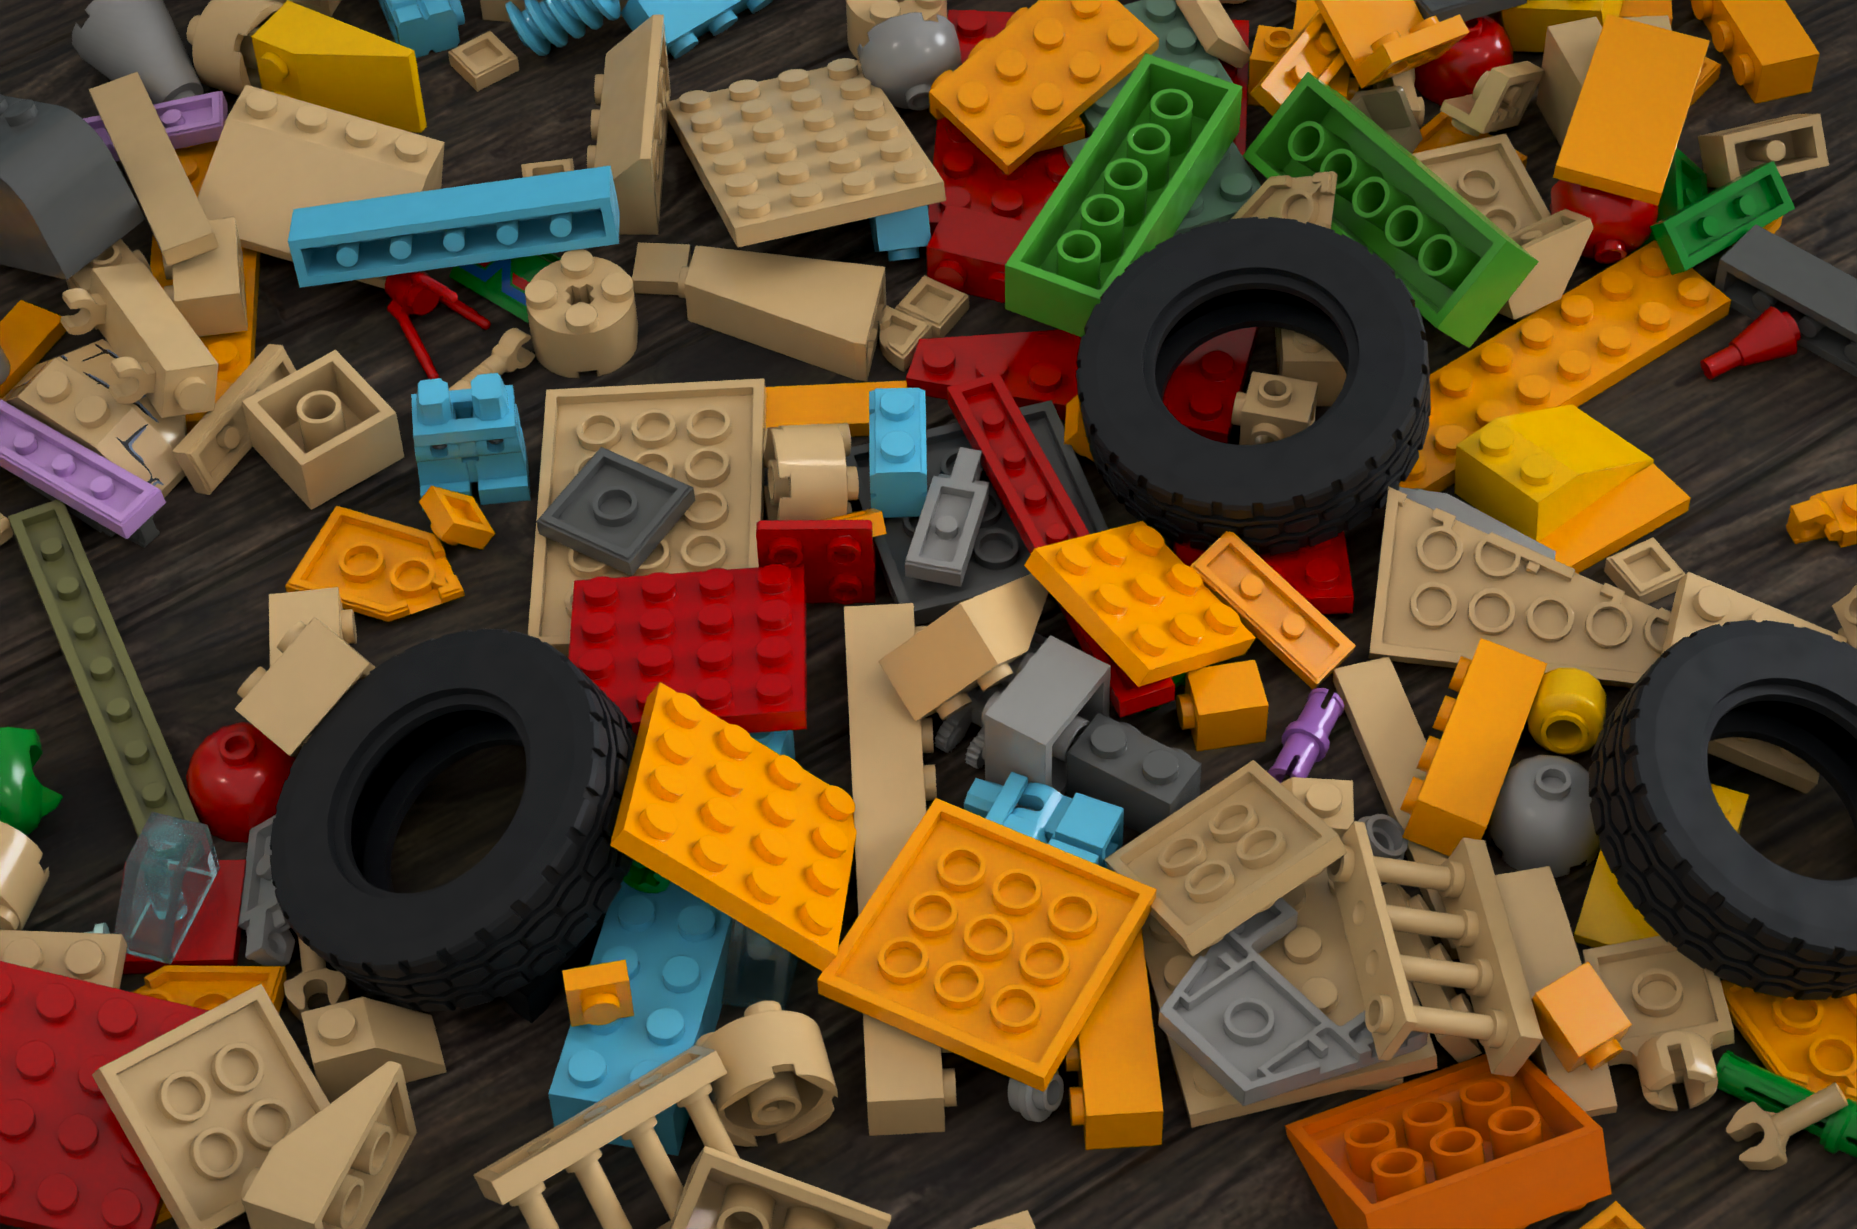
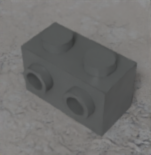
M1098 713L1067 752L1066 796L1073 798L1077 792L1124 808L1123 825L1142 834L1200 796L1202 763L1192 759L1190 755L1181 749L1167 747L1141 734L1131 724L1117 722Z

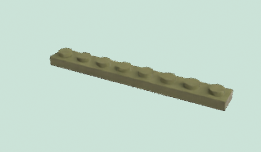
M57 499L8 516L13 534L146 859L204 839L197 815L65 504Z

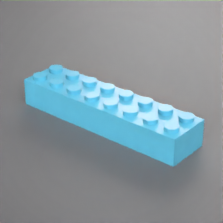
M793 730L749 733L753 739L776 753L789 756L795 760ZM622 881L621 889L607 910L590 966L626 959L634 1016L619 1018L606 1025L585 1024L574 1027L570 1025L548 1093L554 1127L695 1046L697 1039L701 1036L715 1032L746 927L745 925L673 882H670L667 889L663 892L645 893L628 886ZM674 1104L655 1115L658 1123L654 1126V1129L666 1153L678 1156L690 1116L685 1107L679 1108L677 1104ZM621 1136L608 1143L634 1148L630 1139L623 1140Z

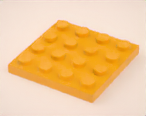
M659 682L646 699L610 846L821 971H824L837 956L857 834L854 826L853 812L855 811V803L853 799L842 788L829 785L802 769L798 762L791 757L780 755L753 739L742 727L729 724L702 708L691 696L678 693Z
M935 798L839 945L836 958L822 971L817 979L818 994L1044 1092L1151 913V905L1156 898L1157 889Z

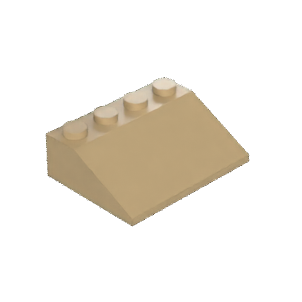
M245 85L225 121L197 198L208 220L235 217L241 247L293 262L288 244L293 209L441 189L445 142ZM387 276L357 281L385 289Z

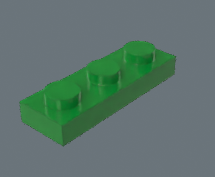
M1773 160L1753 168L1653 224L1650 228L1671 274L1674 275L1687 271L1736 243L1755 224L1764 227L1792 211L1795 207Z

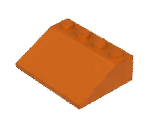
M1483 1054L1285 1125L1289 1141L1338 1229H1525L1530 1224L1562 1212L1579 1210L1589 1202L1612 1194L1603 1128L1530 1059L1526 1060L1513 1077L1491 1074L1487 1056Z

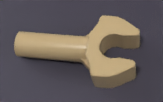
M298 937L302 972L284 982V991L290 1011L303 1023L301 1012L309 1011L307 1001L310 996L316 993H325L328 995L330 1005L349 1000V987L346 976L339 971L327 969L326 960L322 959Z
M1837 1083L1827 1086L1779 1113L1764 1111L1755 1102H1750L1735 1113L1726 1127V1132L1736 1142L1747 1139L1756 1132H1764L1762 1142L1740 1154L1739 1160L1750 1170H1774L1787 1163L1786 1144L1791 1135L1848 1106V1102Z

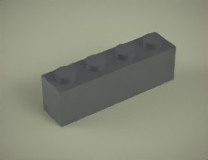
M1755 224L1720 258L1714 286L1731 299V308L1753 320L1770 306L1777 308L1781 313L1784 311L1788 312L1794 318L1800 330L1801 338L1797 341L1798 345L1857 377V279Z

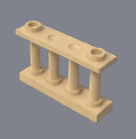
M1353 821L1341 838L1347 853L1327 867V875L1334 884L1365 1006V1023L1367 1029L1372 1033L1378 1060L1390 1061L1411 1031L1478 1039L1481 1045L1484 1046L1491 1074L1514 1077L1543 1040L1485 840L1463 837L1447 861H1444L1441 866L1373 856L1365 822ZM1381 882L1437 890L1443 899L1446 913L1387 905ZM1394 931L1451 939L1452 943L1456 946L1460 962L1399 954ZM1407 981L1464 988L1466 993L1470 995L1474 1013L1413 1005Z
M695 1045L480 1170L473 1176L485 1198L501 1205L509 1202L510 1206H518L530 1229H560L542 1192L546 1189L543 1181L565 1169L567 1173H575L603 1229H633L598 1161L602 1156L599 1148L621 1136L623 1140H631L670 1218V1221L656 1229H669L684 1187L654 1129V1126L658 1123L655 1115L674 1104H677L679 1108L685 1107L704 1146L740 1158L709 1097L713 1090L710 1083L727 1074V1071L716 1050Z

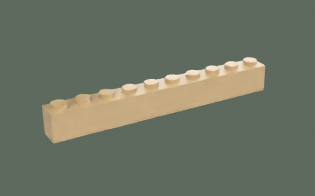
M913 603L844 606L852 792L855 803L853 814L854 826L857 831L855 856L858 916L925 815L926 801L937 798L935 764L923 765V753H934L932 717L923 718L915 722L878 662L926 627L915 626ZM863 1013L869 1136L945 1132L944 1107L957 1106L955 1068L942 1069L941 1053L953 1052Z

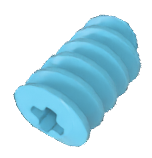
M524 0L525 10L520 11L511 1L505 5L508 17L520 40L539 56L549 54L551 43L556 47L565 46L568 43V33L572 37L579 39L586 33V25L595 30L601 28L603 25V15L612 21L618 19L621 15L619 0H543L541 2L537 0Z

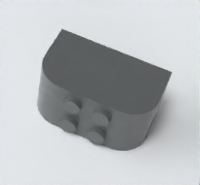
M0 94V264L68 280L146 218L110 150L85 120L63 106Z

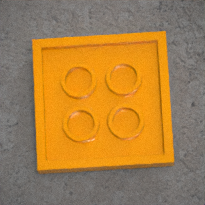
M1143 521L1034 548L1024 565L1138 687L1244 655L1256 638L1241 623L1239 615L1231 607L1223 604L1204 585L1199 573L1190 566L1185 565L1165 544L1162 535L1154 528L1147 526Z

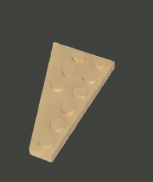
M1388 486L1369 651L1370 659L1389 656L1391 661L1456 668L1461 656L1472 660L1478 643L1483 638L1547 663L1544 674L1557 668H1577L1590 673L1599 680L1601 685L1632 688L1648 668L1661 656L1671 611L1662 607L1658 610L1625 595V591L1608 583L1602 585L1575 573L1574 568L1493 532L1487 534L1456 520V516L1438 508L1433 510L1408 499L1407 494Z

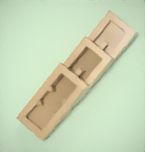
M1550 866L1495 875L1531 999L1536 992L1582 965ZM1543 1037V1040L1531 1054L1534 1064L1590 1117L1616 1113L1618 1105L1608 1062L1592 1071L1584 1063L1568 1073Z

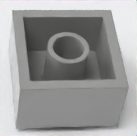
M1051 635L1035 654L1032 652L1027 653L1019 663L1012 682L1002 693L999 691L995 692L987 701L982 712L981 721L985 724V744L982 750V759L985 760V780L1004 786L1010 773L1014 772L1028 777V783H1042L1064 795L1067 790V752L1098 713L1109 717L1111 666Z

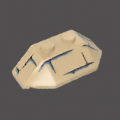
M103 339L35 365L2 398L8 404L161 490L164 498L186 476L172 453L187 435L186 415L161 418L146 395L131 404L117 403L109 392V386L125 383L130 377H117L111 368V361L119 357L110 344Z

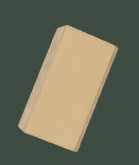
M704 1146L691 1166L669 1229H887L891 1221V1215Z

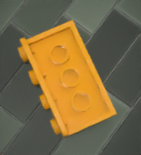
M1038 0L1029 9L1023 7L1016 11L1008 20L1005 29L992 40L986 38L980 41L970 52L968 60L956 70H947L937 77L929 91L930 113L937 120L946 117L1009 176L1133 71L1145 53L1152 55L1158 50L1159 38L1118 0Z

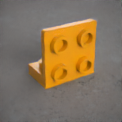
M1315 0L1320 13L1361 89L1438 59L1469 33L1460 14L1439 22L1437 16L1424 20L1414 0Z

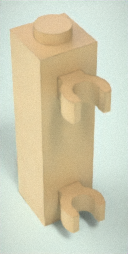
M144 262L92 268L90 294L81 288H72L63 292L62 298L70 309L81 308L75 315L61 317V323L66 331L72 335H81L97 326L119 357L111 361V368L118 378L130 377L125 383L109 386V392L117 403L131 404L146 395L161 418L214 411L218 362Z

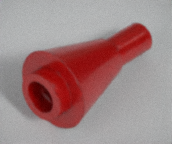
M1770 306L1729 343L1728 347L1701 360L1702 371L1708 379L1712 380L1739 365L1747 366L1795 355L1797 353V341L1801 338L1799 327L1788 312L1784 311L1781 313L1777 308Z

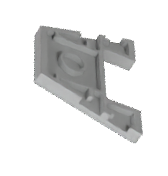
M1279 898L1269 909L1255 914L1227 933L1221 941L1211 946L1204 957L1199 956L1159 1010L1158 1026L1243 1106L1385 1061L1378 1060L1372 1033L1366 1027L1365 1011L1343 1026L1336 1025L1259 955L1260 952L1297 927L1298 912L1283 898ZM1411 1031L1392 1058L1424 1047L1427 1044L1428 1033Z

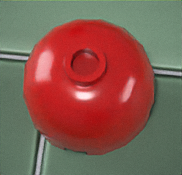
M1485 15L1465 21L1464 23L1469 30L1465 37L1438 59L1414 68V86L1425 98L1442 106L1444 100L1473 94L1478 80L1486 71H1491L1494 67L1514 64L1513 47L1505 29L1494 18Z
M1564 180L1558 181L1550 192L1551 215L1568 209L1591 218L1593 230L1581 255L1593 258L1599 263L1609 264L1624 259L1628 253L1640 247L1649 239L1652 232L1650 226L1655 224L1658 218L1657 205Z
M239 722L223 726L208 735L192 755L186 775L189 799L199 818L200 825L207 833L225 841L248 843L250 830L276 815V806L284 782L288 779L290 768L296 758L289 756L250 722Z

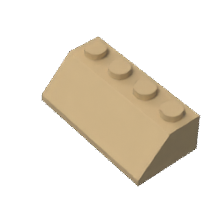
M652 15L606 53L604 74L595 75L596 105H601V107L591 111L592 140H597V145H588L587 169L611 165L620 210L619 235H658L668 128L666 102L670 101L671 93L664 15Z

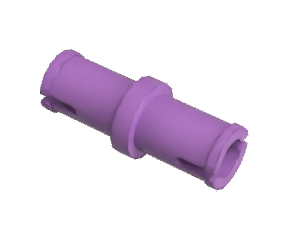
M1313 689L1309 693L1307 702L1297 721L1291 722L1286 727L1282 735L1283 747L1273 766L1268 771L1279 783L1283 781L1285 775H1289L1290 778H1307L1314 763L1321 761L1325 757L1330 745L1328 737L1337 719L1342 715L1345 706L1337 693L1334 692L1326 709H1323L1321 704L1329 689Z

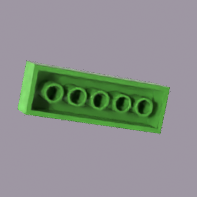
M1145 53L1005 264V309L1079 337L1085 335L1084 327L1094 306L1100 304L1101 295L1118 275L1121 276L1125 272L1124 269L1145 252H1150L1155 249L1156 245L1173 237L1232 144L1240 128L1242 86Z
M1309 72L1304 75L1242 155L1267 179L1271 176L1289 175L1291 177L1313 176L1318 172H1336L1338 176L1331 229L1335 230V233L1339 235L1344 234L1367 247L1371 254H1377L1395 271L1396 279H1402L1414 298L1415 307L1419 309L1420 314L1438 330L1468 348L1472 346L1539 262L1343 95Z

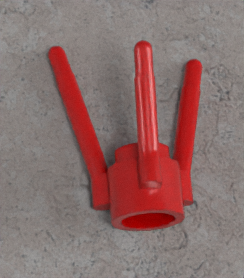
M425 271L389 275L386 278L385 292L393 299L388 305L387 311L400 324L428 379H438L439 374L409 318L410 314H428L440 301L482 329L487 330L491 326L488 319L460 301L456 292L430 277Z

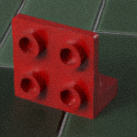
M761 520L756 523L759 567L770 564H782L791 568L804 564L806 603H875L876 552L875 546H873V528L870 520Z

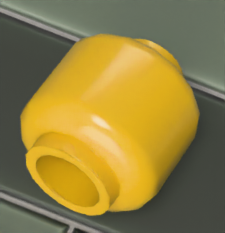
M1557 668L1543 674L1527 717L1528 730L1534 741L1545 750L1559 755H1575L1587 751L1594 746L1599 733L1603 730L1607 708L1606 693L1599 680L1590 673L1577 668Z

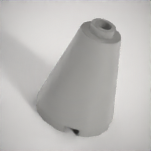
M93 0L85 9L90 17L83 27L80 28L77 23L75 24L72 31V45L79 56L111 81L138 72L153 104L203 94L201 82L164 0Z

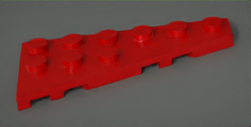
M1259 327L1238 329L1210 339L1192 351L1179 364L1167 384L1163 403L1182 425L1205 438L1228 444L1233 427L1232 412L1237 392H1242ZM1063 330L919 339L906 376L907 388H920L925 390V396L947 400V387L999 372L1019 408L1052 400L1059 418L1065 420L1066 404L1078 395L1076 378L1078 367L1076 361L1081 337Z

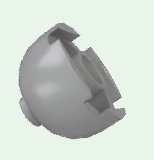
M922 12L891 17L874 26L867 33L869 42L864 48L859 44L857 52L864 77L870 80L871 85L881 88L893 106L912 110L929 108V91L933 82L943 72L947 70L954 71L962 65L955 26L946 17L937 15L938 22L924 21Z
M1538 755L1526 758L1508 769L1485 830L1489 843L1491 844L1493 839L1495 845L1503 851L1501 859L1510 867L1520 871L1550 866L1552 874L1556 878L1568 875L1570 867L1580 865L1585 860H1587L1586 866L1594 861L1601 848L1599 846V836L1595 833L1590 809L1592 798L1589 797V772L1577 762L1552 755Z

